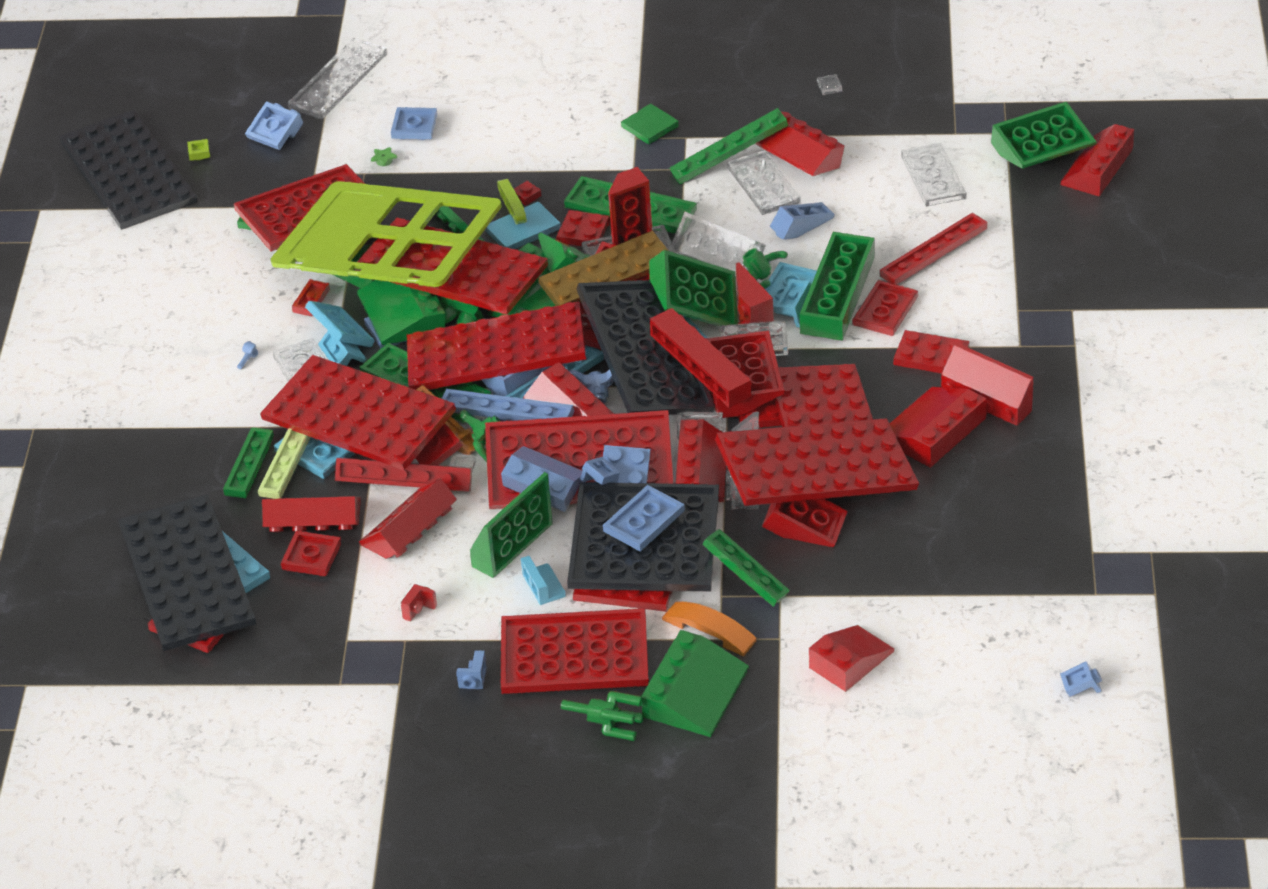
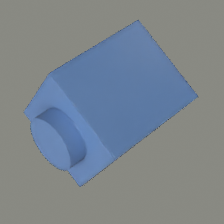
M822 202L780 206L770 227L781 239L798 238L833 219L835 214Z

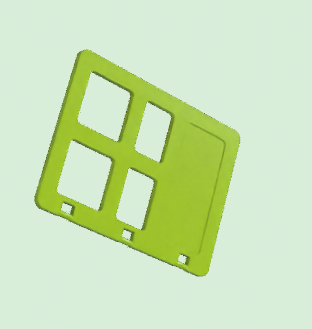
M342 181L334 182L270 258L271 265L275 268L301 269V271L341 276L350 275L365 279L439 287L448 280L502 207L501 201L497 198ZM404 201L424 204L406 227L380 225L397 202ZM442 206L480 210L464 233L457 234L423 230ZM369 238L395 240L377 264L351 262ZM413 243L452 247L434 271L394 267Z

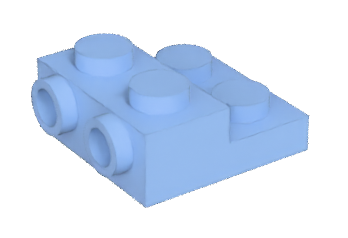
M265 102L245 135L249 139L280 150L288 137L294 138L304 122L301 119L300 113L296 110H287L278 103L271 104Z

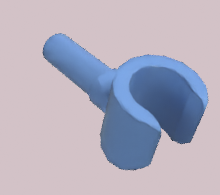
M247 341L243 345L242 350L245 355L237 365L239 369L243 368L250 357L254 358L258 355L256 344L251 341Z

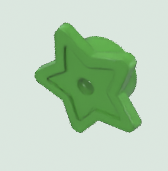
M391 147L384 150L374 149L375 155L371 158V162H376L379 166H388L392 163V159L397 158V155L391 153Z

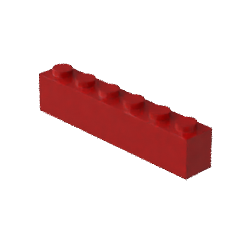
M670 308L650 318L651 336L728 408L751 397L752 381L750 377L740 371L734 362L728 360L721 350H717L709 339L704 338L681 314Z

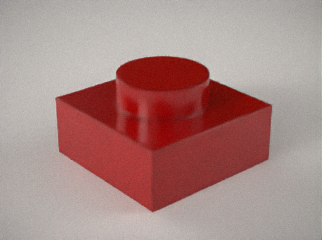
M529 181L514 188L520 202L525 206L541 197V189Z

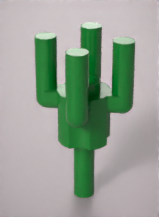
M611 691L608 693L607 701L591 699L589 704L562 700L561 709L587 714V721L603 724L602 734L605 736L635 741L636 731L616 728L614 724L615 722L642 723L644 720L643 713L618 708V702L641 706L642 696Z

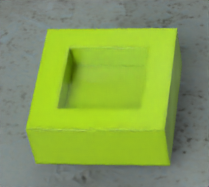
M208 139L187 142L190 161L210 158Z

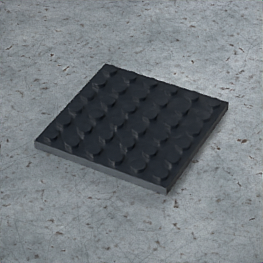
M580 482L567 579L568 589L711 592L714 554L702 544L708 536L716 531L719 484L606 483L601 485L597 482ZM649 485L683 503L685 511L645 548L638 551L603 532V524L643 488Z

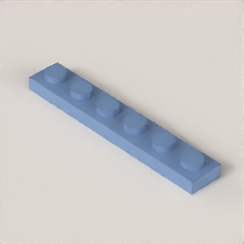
M446 389L442 397L444 400L455 403L456 411L454 413L466 410L474 416L493 417L496 415L499 419L512 421L572 417L574 413L573 405L452 389Z

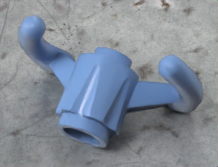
M610 369L606 373L594 371L588 375H584L576 370H568L603 404L607 402L609 397L608 388L614 382Z

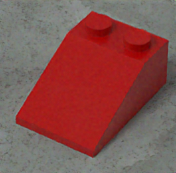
M740 262L735 263L739 314L738 326L741 333L774 332L772 296Z
M826 499L771 503L762 527L782 538L834 547L847 511Z
M859 625L825 634L810 646L809 668L846 692L894 652V648Z

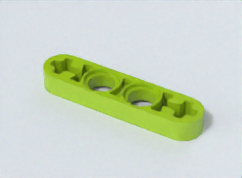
M509 180L497 181L500 196L515 224L526 223L525 210Z

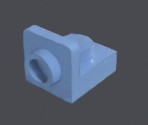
M599 457L585 462L580 480L586 482L594 479L603 485L618 480L620 472L603 457Z
M475 651L473 660L469 661L468 668L457 669L456 674L459 688L483 689L487 670L485 651Z
M1087 661L1060 673L1065 691L1069 697L1090 687H1093L1096 693L1102 692L1099 682H1102L1100 673L1096 668L1092 669Z

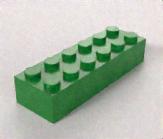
M832 232L800 311V334L843 341L875 258V238Z

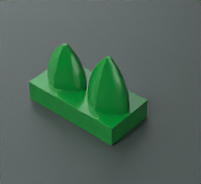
M442 296L439 299L445 312V324L451 322L456 316L458 317L457 324L471 323L484 319L478 307Z

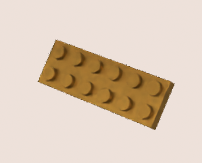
M651 231L539 277V284L556 306H561L568 302L581 303L576 290L578 283L637 280L650 274V259L663 250H669L654 231Z

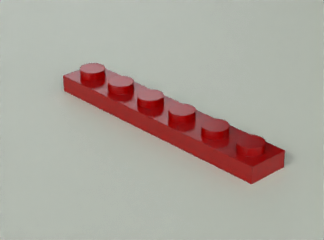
M972 212L881 268L879 276L889 283L898 285L986 230L988 222Z
M336 458L335 481L421 488L441 478L449 490L471 491L472 468L411 463L404 471L376 460Z

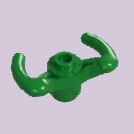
M752 248L743 255L742 259L747 271L756 280H764L771 274L772 266L769 262L776 259H786L788 253L786 251H775L764 256L757 248ZM764 280L759 284L766 289L771 283L769 280Z
M461 410L459 413L461 420L467 422L474 432L471 434L474 440L473 446L478 454L487 462L485 423L501 421L496 415L493 417L489 416L481 421L474 418L466 410Z

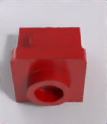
M414 584L401 601L402 619L411 622L415 615L421 612L423 606L434 610L437 607L436 592L428 587Z

